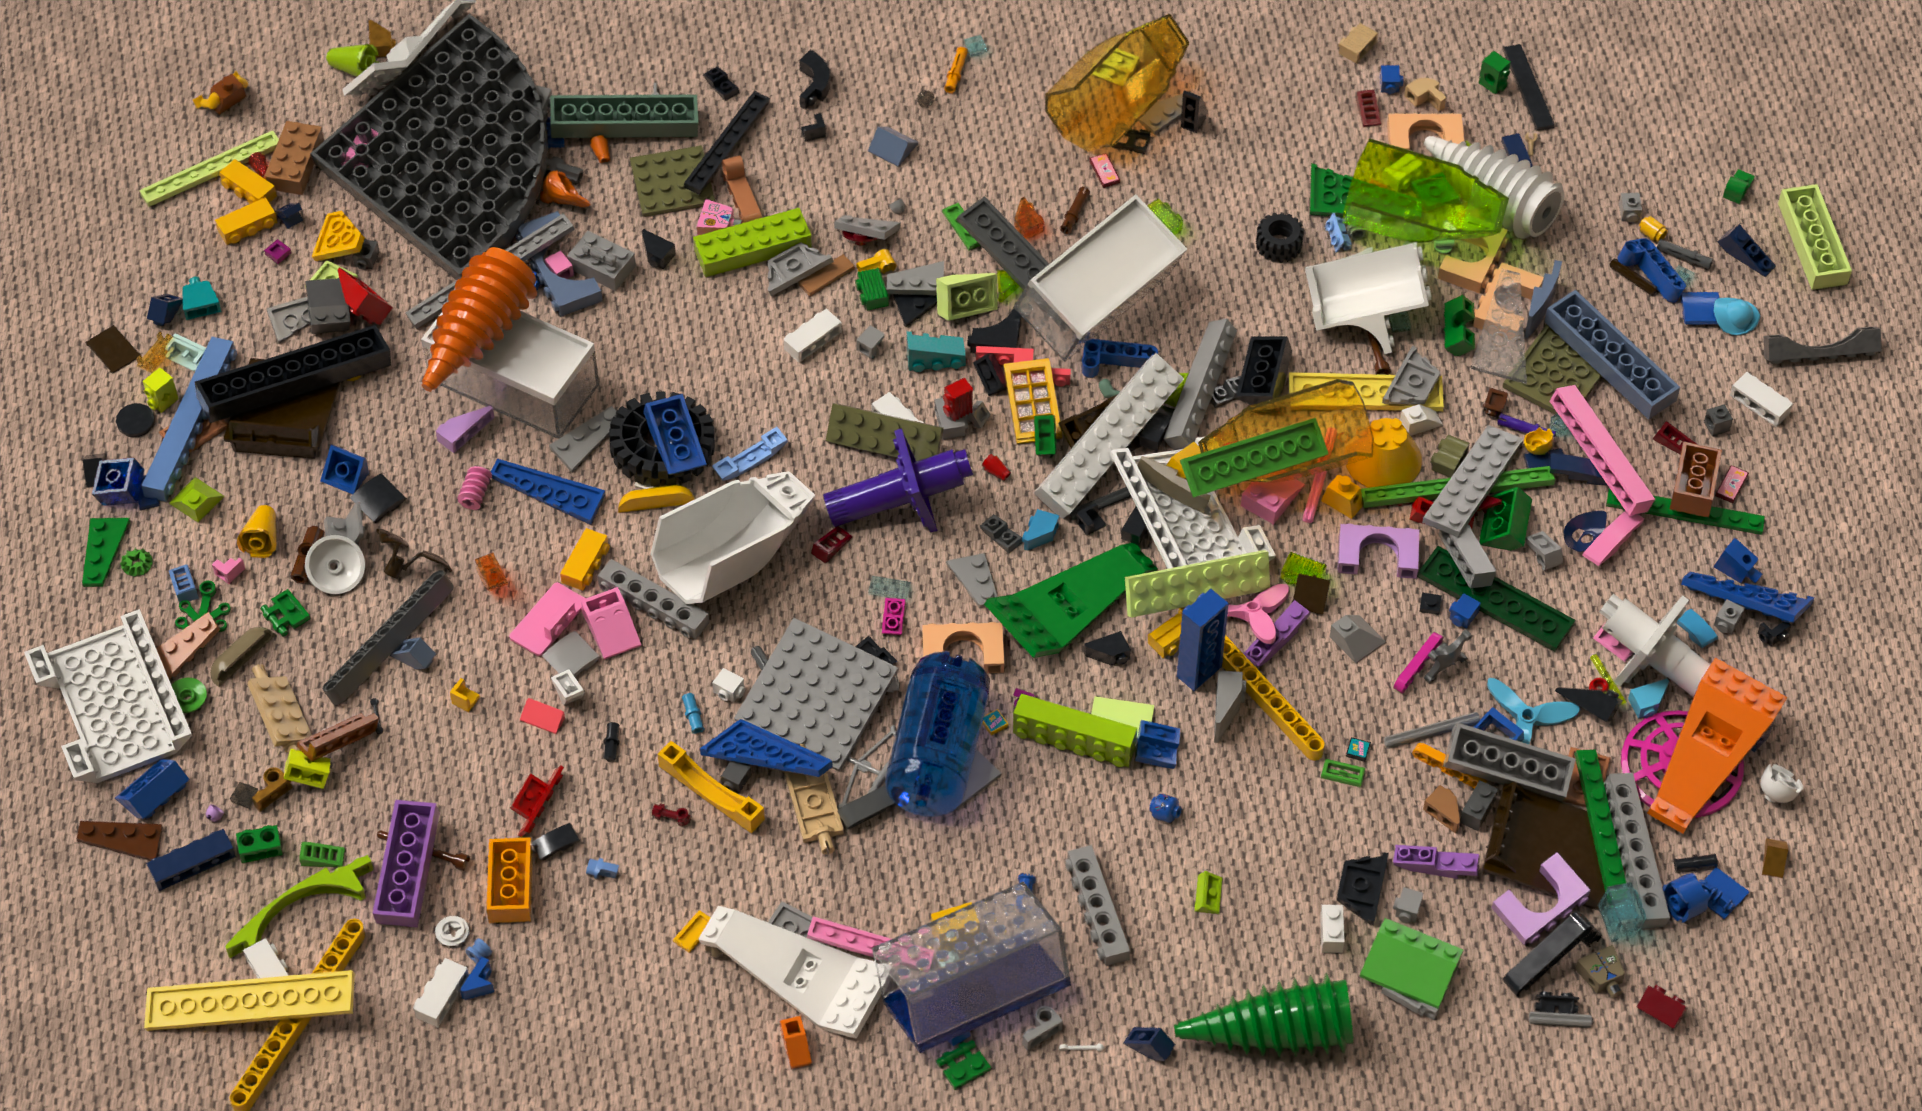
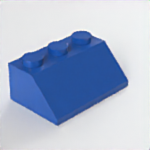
M160 759L117 795L115 799L136 818L148 819L155 813L154 810L159 805L162 806L171 799L170 796L173 793L184 789L185 783L190 779L175 760Z

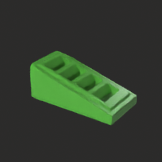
M302 842L299 860L301 866L342 867L345 848L313 842ZM317 852H320L319 858H316ZM325 852H329L328 859H324ZM334 852L337 853L336 861L333 860Z

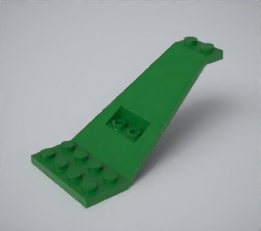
M1133 543L1122 544L1015 594L988 598L984 605L1033 658L1059 654L1126 592L1125 577L1154 572L1158 568L1150 558L1143 554L1138 545Z

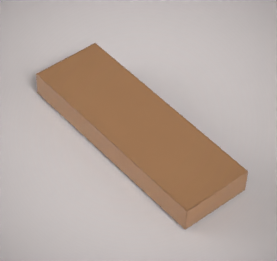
M842 254L834 259V262L800 280L799 286L809 296H812L854 270L855 266Z

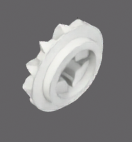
M448 916L442 919L435 929L436 939H438L441 945H447L448 948L454 945L458 947L460 943L465 942L469 935L467 922L458 916ZM449 926H451L454 931L458 930L455 932V937L451 936V934H447L449 933Z

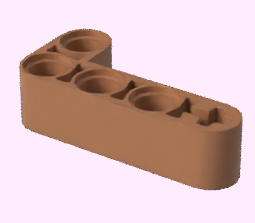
M738 155L722 160L724 181H727L728 191L733 196V203L739 210L738 215L740 219L745 223L762 218L745 177L744 163L741 156Z

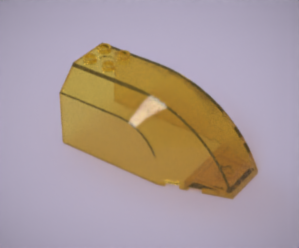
M1171 14L1164 15L1101 42L1082 56L1045 94V112L1063 138L1087 152L1115 146L1168 91L1170 87L1169 82L1172 76H1175L1176 67L1182 61L1190 42Z
M1336 379L1248 406L1235 417L1230 418L1224 425L1198 441L1200 452L1204 453L1316 418L1329 453L1328 455L1246 481L1276 483L1307 477L1373 457L1374 438L1364 401L1352 381Z

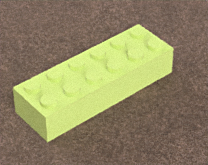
M1818 184L1782 189L1778 205L1811 290L1848 285L1852 270Z

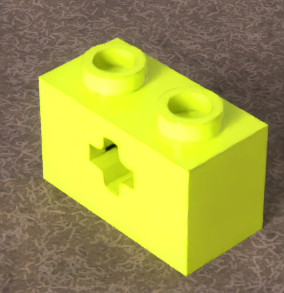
M160 367L143 380L144 393L148 398L147 404L151 409H157L162 413L179 399L173 377Z
M290 749L285 764L284 779L324 789L330 771L331 759L321 757L311 762L302 751Z

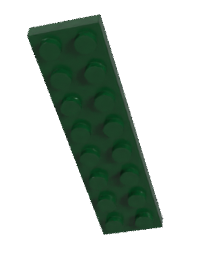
M1440 546L1436 547L1417 574L1418 578L1457 599L1466 594L1481 603L1479 611L1556 652L1575 625V619L1497 577H1494L1491 586L1470 588L1450 553Z

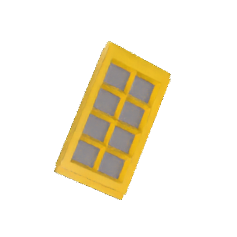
M1049 358L1004 364L1016 443L1035 442L1034 416L1055 415L1056 439L1062 438V430L1058 425L1060 418Z

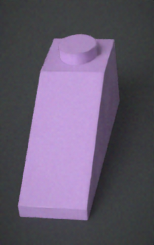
M487 406L449 419L437 428V441L455 453L494 419L493 407Z

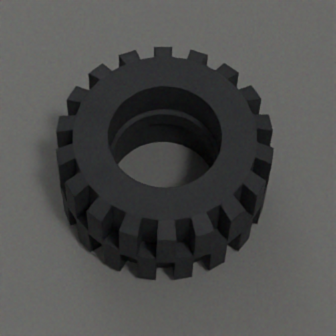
M1282 212L1280 214L1272 213V216L1267 215L1265 219L1262 218L1257 227L1256 248L1259 250V254L1261 256L1265 254L1264 258L1267 260L1272 258L1271 262L1279 260V263H1283L1284 259L1287 262L1291 261V257L1295 259L1297 253L1300 254L1303 245L1304 228H1302V223L1298 222L1296 217L1292 218L1291 214L1284 215ZM1275 235H1282V236H1285V237H1287V238H1285V239H1278V238H1275V237H1273V236H1275Z

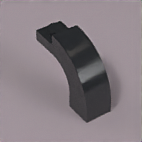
M811 49L799 60L800 72L813 80L812 84L799 95L800 107L805 110L809 106H813L817 99L823 102L830 90L829 67L826 61Z

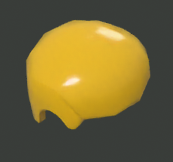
M1540 427L1526 434L1524 438L1525 448L1535 455H1544L1551 450L1554 443V435L1551 429L1544 431Z

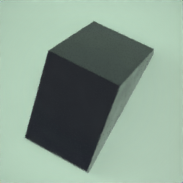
M106 453L86 455L83 458L86 487L106 486Z

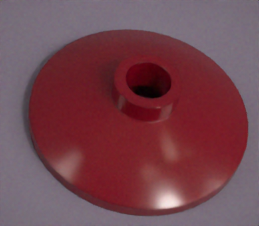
M842 231L844 238L854 241L859 246H864L866 242L878 239Z

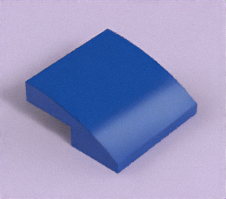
M1683 292L1680 300L1683 307L1684 323L1718 324L1714 314L1715 300L1720 298L1719 293Z
M1141 720L1135 761L1174 769L1176 766L1177 748L1180 742V728Z

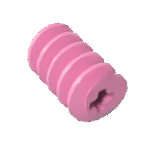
M479 466L468 469L457 498L461 506L472 510L480 509V504L483 501L482 498L485 496L487 485L490 483L489 479L492 477V473L488 469Z

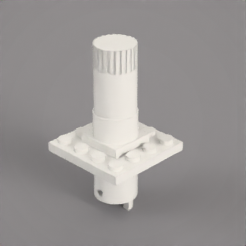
M1613 594L1599 611L1608 619L1602 629L1635 653L1613 683L1621 686L1624 682L1628 684L1640 669L1644 670L1650 665L1694 697L1700 680L1711 664L1673 635L1678 628L1676 626L1678 619L1687 610L1684 607L1689 601L1686 597L1682 595L1659 623L1626 598L1622 601Z

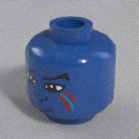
M1159 794L1151 800L1149 810L1152 812L1154 819L1171 823L1175 818H1179L1182 808L1179 806V801L1176 797Z

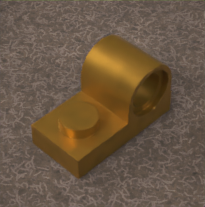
M272 767L264 772L263 779L266 788L259 790L252 797L254 806L259 812L292 789L291 781L284 779V773L279 768Z

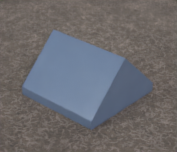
M877 127L868 152L899 167L919 142L890 127Z

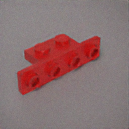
M562 765L555 769L548 783H545L531 773L526 778L510 806L511 810L526 819L518 836L522 837L526 833L530 834L535 826L534 819L536 817L539 818L545 809L542 805L545 800L548 801L554 793L552 790L554 784L558 785L563 777L561 772L564 767Z

